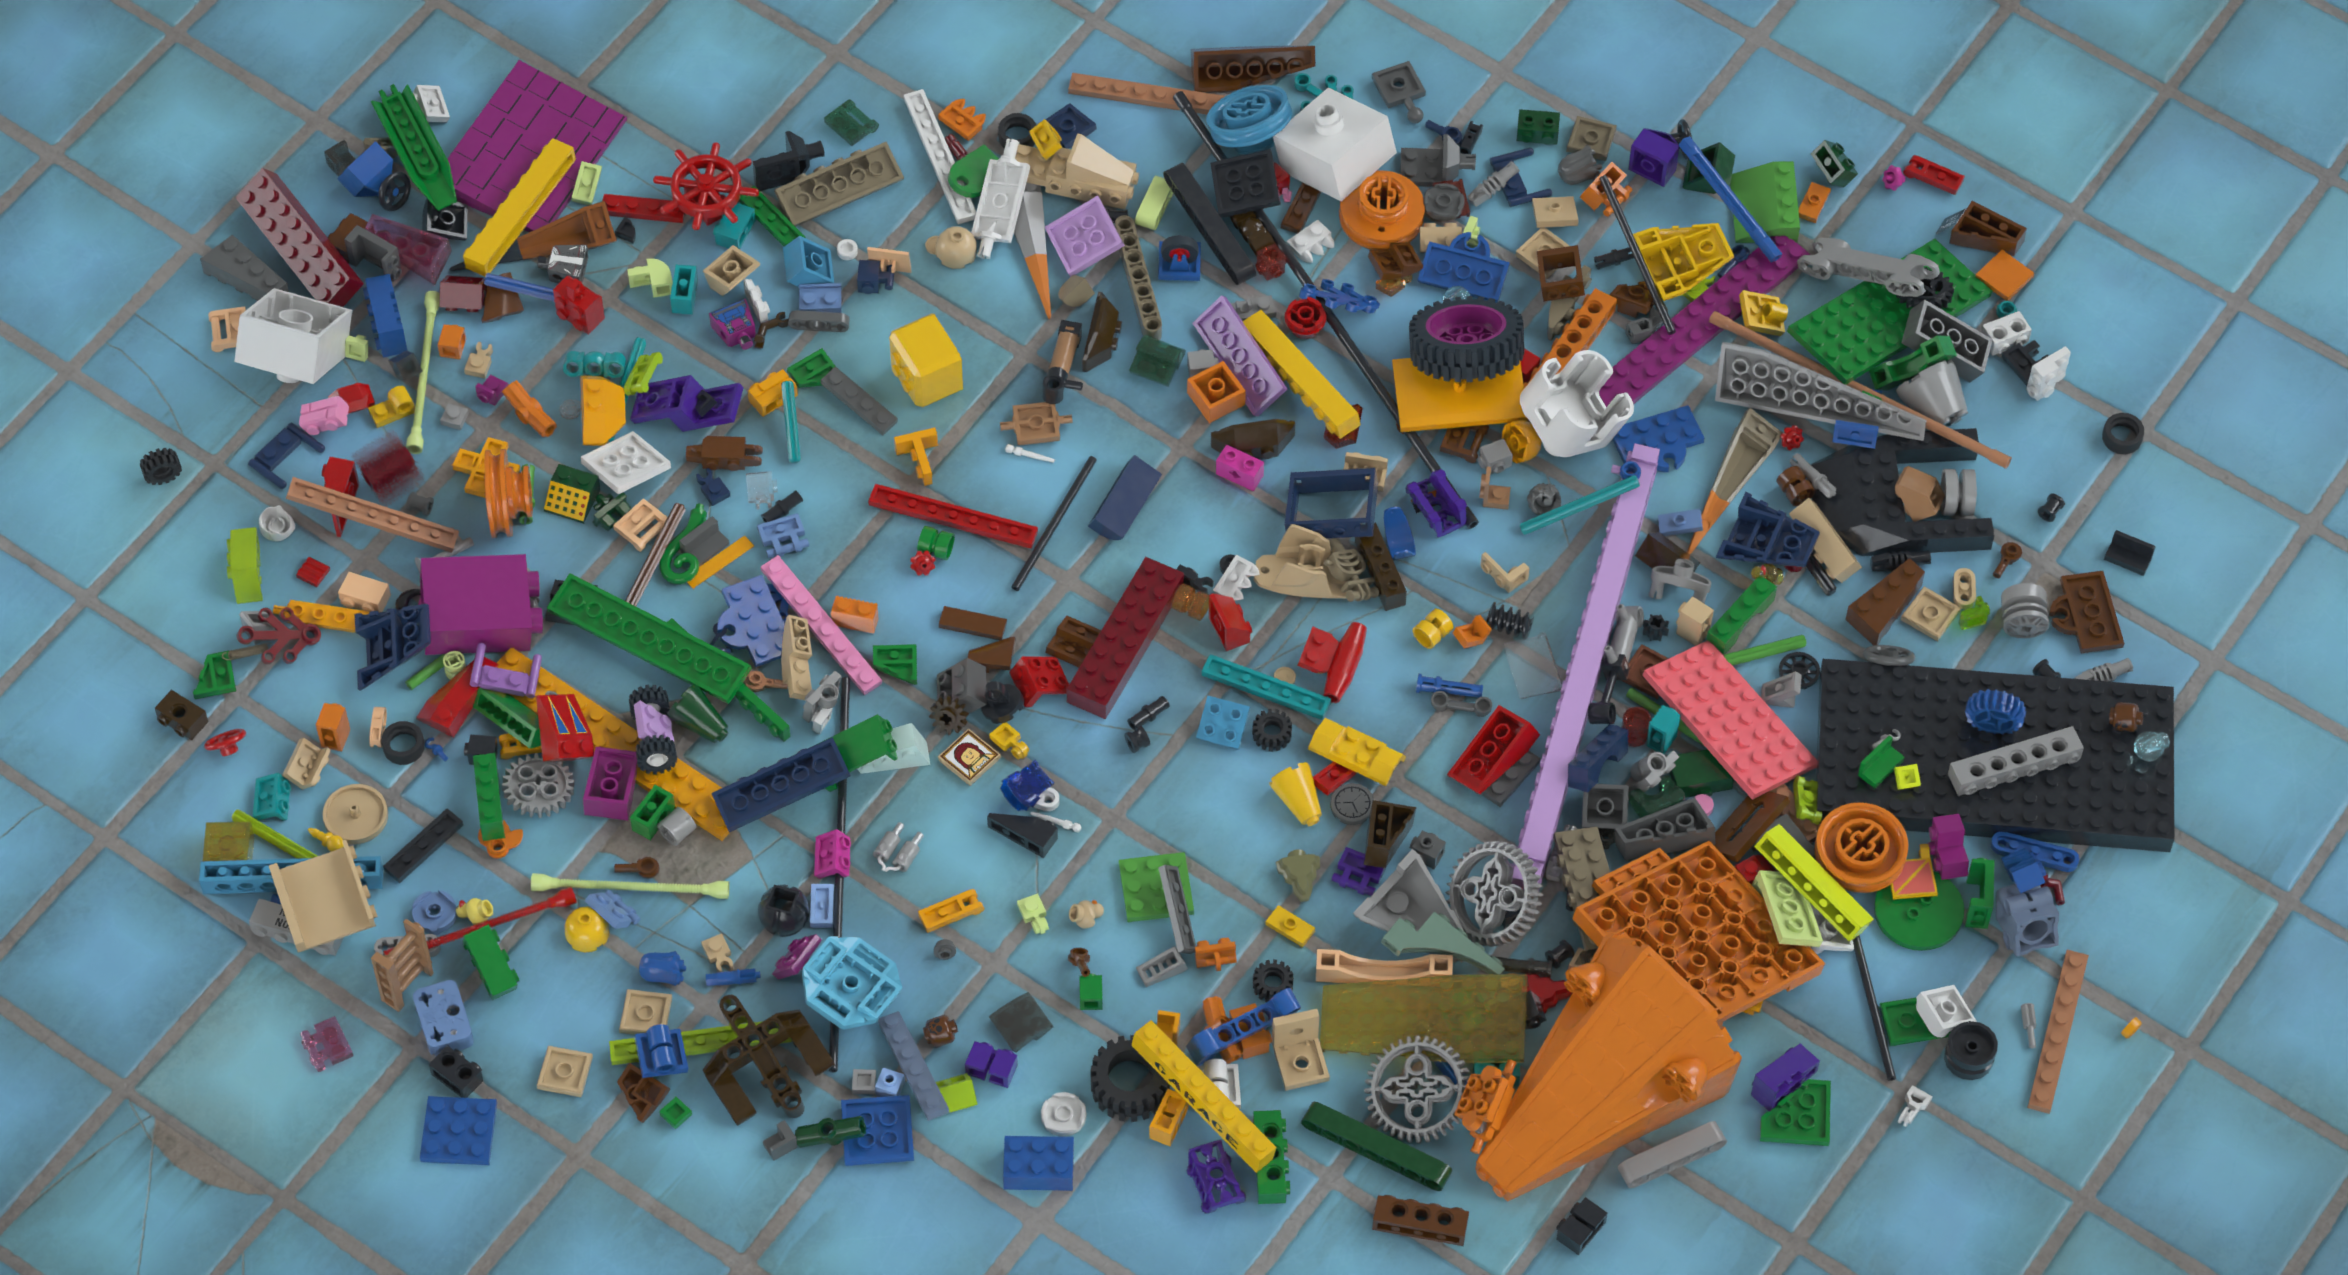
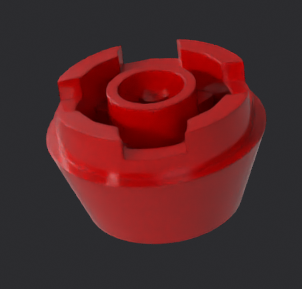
M1307 297V299L1299 301L1295 299L1289 304L1285 312V323L1296 337L1311 339L1324 327L1326 312L1322 304L1314 298Z

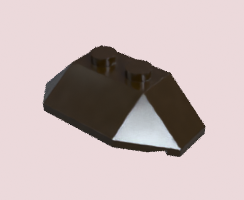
M1098 292L1082 358V372H1088L1111 359L1113 350L1117 351L1118 338H1116V335L1121 333L1122 321H1119L1118 310L1103 292Z
M1271 419L1231 425L1219 431L1211 432V448L1221 453L1225 446L1229 445L1257 459L1278 457L1295 436V421Z

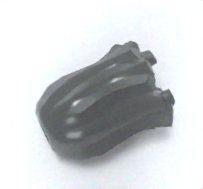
M1586 145L1581 151L1564 157L1558 164L1560 178L1570 185L1579 184L1587 180H1595L1600 175L1599 170L1602 169V165H1595L1597 162L1593 157L1596 154L1594 149Z

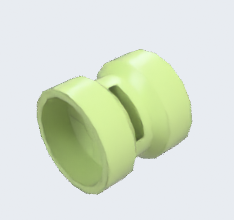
M458 651L448 652L443 657L445 674L450 680L466 667L464 656Z

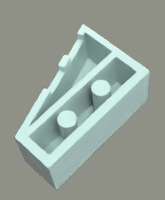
M912 723L893 728L891 735L897 744L898 749L896 753L898 759L894 761L887 755H884L858 768V770L862 774L930 765L926 740Z

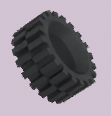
M1130 1035V1040H1125L1124 1036H1119L1117 1043H1114L1112 1039L1107 1042V1049L1103 1046L1098 1049V1056L1094 1055L1091 1066V1092H1093L1095 1103L1098 1102L1099 1109L1102 1112L1107 1108V1116L1113 1118L1117 1114L1119 1115V1121L1124 1122L1126 1117H1131V1122H1137V1116L1141 1115L1143 1120L1148 1119L1150 1111L1155 1115L1167 1089H1170L1171 1086L1132 1047L1134 1035ZM1137 1061L1147 1066L1153 1077L1149 1084L1140 1090L1124 1091L1117 1088L1110 1081L1109 1074L1121 1062Z

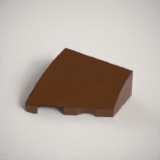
M1009 637L971 649L968 653V659L985 666L986 673H989L990 669L1011 671L1015 637Z
M631 1063L627 1065L617 1081L620 1089L626 1095L629 1105L632 1106L636 1113L637 1119L642 1123L651 1116L671 1090L653 1077L642 1078L641 1069Z

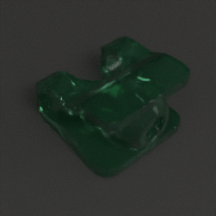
M1669 775L1660 777L1662 780L1658 783L1659 793L1655 795L1645 794L1638 788L1629 792L1630 805L1639 818L1685 800V793L1674 783Z

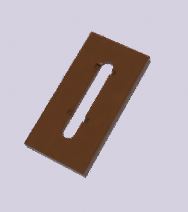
M1767 792L1752 800L1748 795L1715 832L1714 846L1727 860L1738 862L1789 805L1788 797ZM1763 805V808H1760L1757 811V813L1750 819V821L1742 828V832H1739L1733 840L1728 841L1734 835V833L1742 826V824L1750 817V815L1757 809V807Z

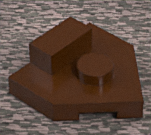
M1645 281L1638 282V285L1632 286L1619 284L1610 293V296L1617 299V312L1634 318L1640 313L1647 314L1655 305Z

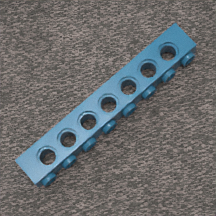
M366 856L353 859L355 866L360 865L364 876V878L360 879L362 886L367 885L368 889H383L384 869L381 856ZM312 858L200 862L199 882L203 894L277 892L269 865L277 863L279 869Z

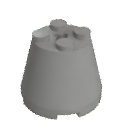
M1952 359L1948 363L1945 360L1921 371L1919 375L1911 379L1910 383L1905 381L1896 389L1899 398L1910 409L1943 425L1948 423L1953 425L1962 420L1961 417L1968 413L1958 372Z

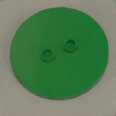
M1935 871L1933 873L1938 892L1937 896L1893 899L1890 885L1877 892L1874 902L1875 919L1881 931L1894 943L1912 950H1932L1947 944L1959 932L1965 911L1962 896L1949 879L1941 880L1940 874Z

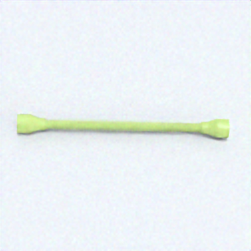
M437 291L426 292L424 298L427 317L413 427L406 441V448L411 454H420L423 451L422 416L434 320L440 307V293Z
M532 873L531 891L543 892L560 887L627 891L632 889V891L652 890L653 892L654 890L655 892H698L717 899L729 898V881H715L701 886L698 884L697 886V884L674 885V883L654 884L625 881L560 880L537 873Z

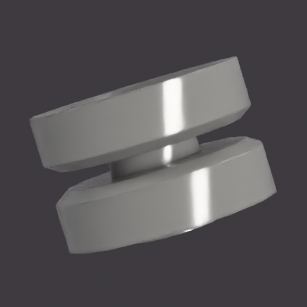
M1943 469L1940 486L1945 494V498L1940 506L1941 514L1943 516H1954L1958 507L1961 516H1973L1977 497L1975 470L1963 469L1958 480V474L1955 469Z

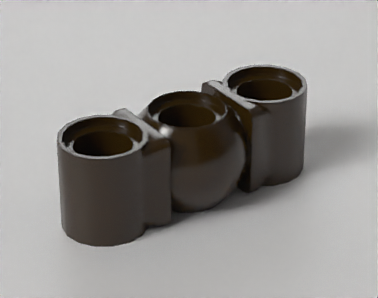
M1253 211L1229 216L1235 228L1239 230L1244 240L1249 243L1256 257H1260L1276 248L1272 236L1266 231L1261 221L1256 218Z

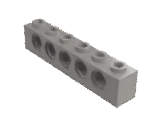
M2071 726L1950 763L1948 776L1958 796L1963 794L1970 795L1977 790L1983 788L1990 789L2006 781L2013 782L2019 777L2033 776L2042 770H2053L2065 763L2073 764L2081 759L2084 747L2074 727Z

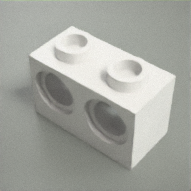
M2018 311L1984 324L1981 333L1993 339L1990 353L1993 356L1998 353L2002 354V352L2018 343L2022 346L2027 344L2032 329L2021 312Z

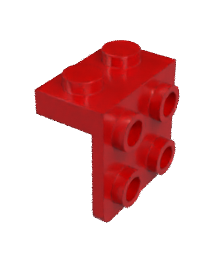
M1022 656L1009 672L1015 686L1024 697V707H1032L1042 694H1067L1069 683L1056 657Z

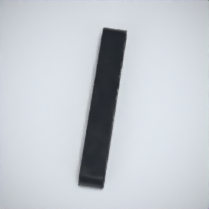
M1180 163L1164 171L1163 176L1167 185L1232 281L1239 285L1255 277L1256 270L1254 265L1186 165Z

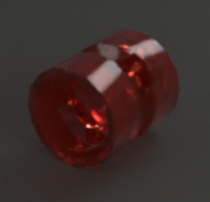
M1631 707L1623 715L1621 728L1629 730V746L1638 747L1646 743L1651 716L1644 708Z

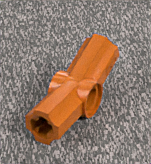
M517 380L513 381L502 391L515 408V413L522 423L529 424L542 437H549L557 428L556 423L543 411L537 399L530 397Z
M1208 997L1203 1000V1010L1207 1022L1204 1030L1210 1027L1213 1030L1231 1021L1225 1014L1220 997ZM1220 1032L1218 1034L1221 1041H1229L1226 1033ZM1238 1043L1219 1052L1223 1060L1226 1061V1064L1237 1061L1243 1055Z

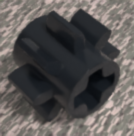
M1650 614L1649 621L1643 620V635H1647L1649 641H1661L1663 635L1668 636L1669 621H1664L1661 614L1654 616Z

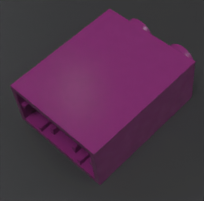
M526 554L421 558V604L429 605L431 644L425 648V655L447 654L451 651H458L462 654L476 653L479 643L485 644V653L507 652L510 648H514L517 651H530L532 634L543 633V616L541 607L530 608V597H539L540 584L539 572L527 571Z

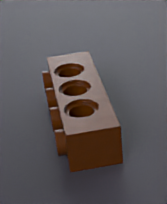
M1378 1195L1372 1230L1464 1246L1469 1211L1459 1207H1442L1437 1203H1419L1414 1199H1397L1392 1195ZM1400 1212L1403 1216L1397 1217L1393 1213ZM1422 1216L1425 1217L1426 1220L1419 1221L1416 1219V1217ZM1444 1220L1447 1221L1449 1224L1442 1225L1439 1223V1221Z

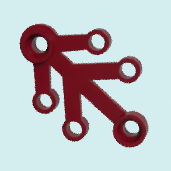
M285 607L279 613L280 619L284 622L289 621L298 629L289 630L272 614L269 608H262L258 612V619L262 622H268L277 631H255L250 626H242L238 630L236 637L244 645L250 644L253 640H278L269 650L264 651L261 655V660L264 664H271L275 660L277 653L289 640L300 639L292 649L285 651L282 657L285 663L292 664L306 645H315L319 642L321 638L320 629L314 624H305L294 614L291 608ZM284 611L289 612V614H290V617H289V618L284 617V615H283V612H284ZM267 612L268 618H264L261 613ZM306 632H311L313 638H308ZM242 633H246L248 635L247 640L242 638ZM265 654H270L272 660H267ZM286 654H292L293 660H289Z

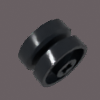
M1974 1021L1963 1022L1954 1027L1949 1034L1944 1053L1947 1068L1957 1077L1966 1080L1980 1079L1987 1075L1994 1064L1998 1049L1995 1033L1988 1026Z

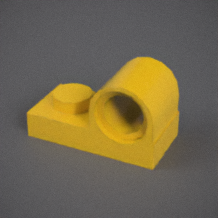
M1045 119L1029 131L1038 150L1046 160L1062 148L1060 144L1062 138Z
M405 386L392 388L388 392V400L368 408L377 428L415 413V405Z

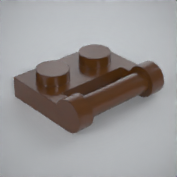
M1489 425L1447 428L1440 446V452L1464 458L1469 463H1475L1483 437L1490 428ZM1471 429L1477 432L1470 450H1468L1464 446Z

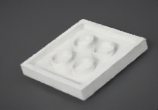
M634 431L581 456V464L594 475L599 476V479L617 494L671 468L670 461Z

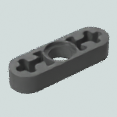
M796 310L789 314L788 325L796 330L846 332L849 329L850 317L844 313Z

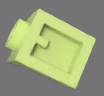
M1473 216L1469 217L1463 232H1471V239L1467 242V246L1470 248H1475L1478 245L1477 237L1480 232V227L1477 226L1478 218Z

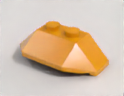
M580 376L583 445L604 446L626 424L624 388L602 376Z

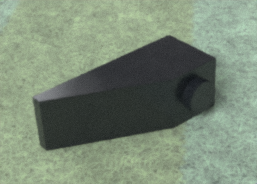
M989 813L987 816L988 828L1042 858L1046 856L1058 839V828L1055 824L1039 817Z

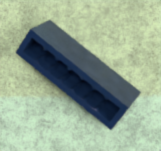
M1134 455L1122 469L1088 524V527L1110 540H1122L1162 474Z

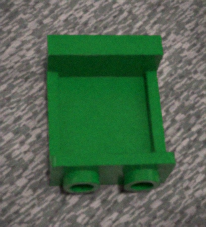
M1986 858L1971 860L1966 883L1979 885V898H1971L1965 918V927L1988 929L1994 906L1995 860H1988Z

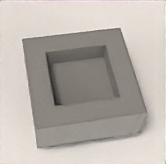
M448 403L440 419L441 425L461 430L469 414L468 409Z
M853 1069L852 1094H875L876 1070Z

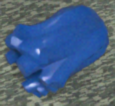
M676 951L669 953H647L643 955L639 964V973L647 982H662L675 986L683 982L684 977L682 974L687 969L684 965V960L680 959Z

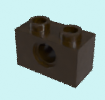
M172 689L155 707L157 720L161 725L173 728L180 737L185 736L190 740H193L209 722L204 709Z

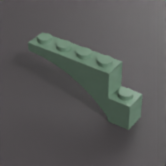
M1435 911L1418 931L1415 930L1416 927L1409 920L1399 918L1382 938L1381 943L1398 957L1401 953L1416 952L1453 955L1454 958L1483 970L1496 980L1505 969L1502 967L1503 963L1495 956L1490 957L1484 952L1485 949L1478 942L1473 943L1467 938L1468 935L1458 927L1455 929L1449 924L1450 920L1441 913L1438 915Z

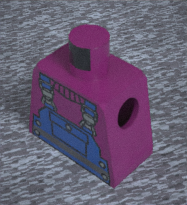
M745 298L709 313L710 326L728 347L740 344L743 350H747L753 346L751 339L756 335L755 324Z

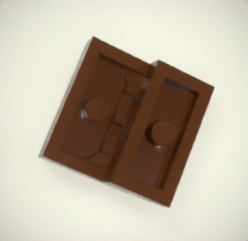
M1410 242L1390 243L1389 250L1369 251L1368 258L1381 280L1402 278L1423 269V264Z
M1066 616L1057 627L1056 635L1047 645L1045 653L1080 667L1101 630Z

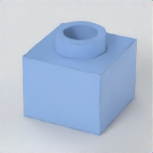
M883 1068L875 1086L876 1095L880 1097L900 1096L905 1084V1075Z

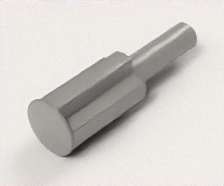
M2025 1003L2021 1005L2023 1028L2027 1030L2029 1047L2033 1049L2036 1047L2034 1029L2037 1026L2034 1004Z

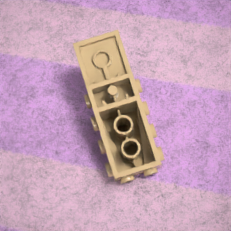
M1077 134L1072 149L1061 148L1047 160L1041 155L1038 148L1021 144L1018 145L1015 156L1018 162L1030 165L1027 183L1045 186L1046 193L1083 201H1089L1099 196L1103 205L1124 210L1129 199H1132L1134 185H1137L1139 180V173L1136 172L1137 164L1116 159L1082 134Z

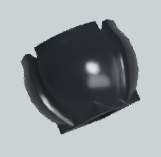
M786 884L774 885L761 898V902L758 905L759 919L766 930L773 935L776 932H779L780 937L794 935L805 926L809 916L808 900L797 887L792 886L789 888ZM780 898L793 902L790 912L774 908L776 899Z

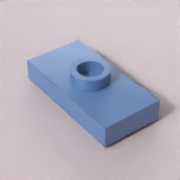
M1701 509L1658 515L1659 532L1663 536L1703 531Z

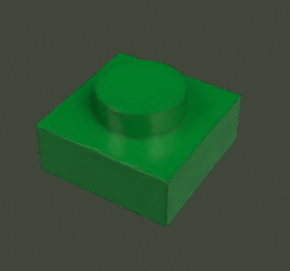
M677 1097L673 1098L659 1111L660 1116L675 1129L692 1116V1110Z

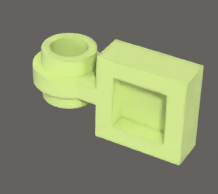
M1038 893L1017 901V906L1025 923L1031 922L1035 934L1040 933L1042 935L1046 933V930H1049L1048 923L1044 917L1046 916V910Z

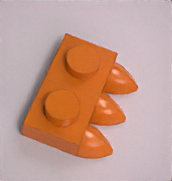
M957 99L938 114V119L964 139L970 141L982 130L986 114L974 116L975 106L963 109L965 99Z

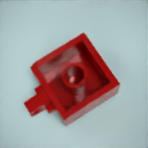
M566 276L553 289L556 314L560 319L572 323L577 330L584 331L589 335L605 319L602 296L585 287L578 279Z

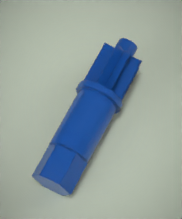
M755 968L706 974V985L723 986L757 982V978H761L760 971L756 972Z

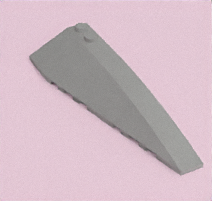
M1722 342L1715 401L1833 424L1836 423V420L1879 426V433L1924 440L1927 420L1766 350Z

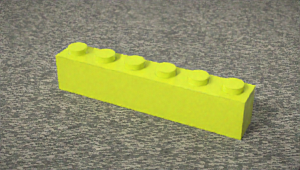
M1780 824L1767 831L1754 846L1849 942L1862 934L1874 920Z

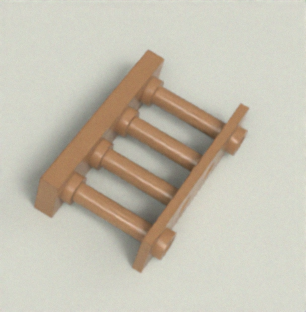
M405 919L403 922L406 935L392 951L384 956L376 951L371 957L381 1000L398 1012L405 1006L402 993L422 971L429 976L434 974L425 938V930L419 923H412L408 919Z

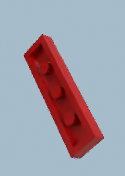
M604 194L603 196L609 216L683 223L685 213L678 207L667 214L661 213L660 208L672 200Z

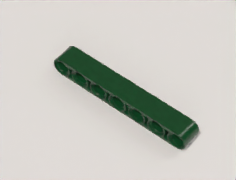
M1312 1102L1301 1120V1124L1306 1129L1432 1190L1442 1191L1452 1173V1168L1448 1164L1319 1102Z

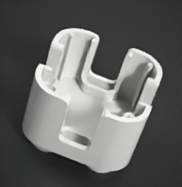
M1580 351L1570 359L1558 374L1556 373L1561 368V365L1557 358L1547 360L1520 394L1522 411L1543 442L1545 450L1553 456L1571 457L1606 447L1634 412L1632 399L1626 392L1617 394L1607 407L1600 398L1599 390L1613 374V368L1608 360L1595 351Z

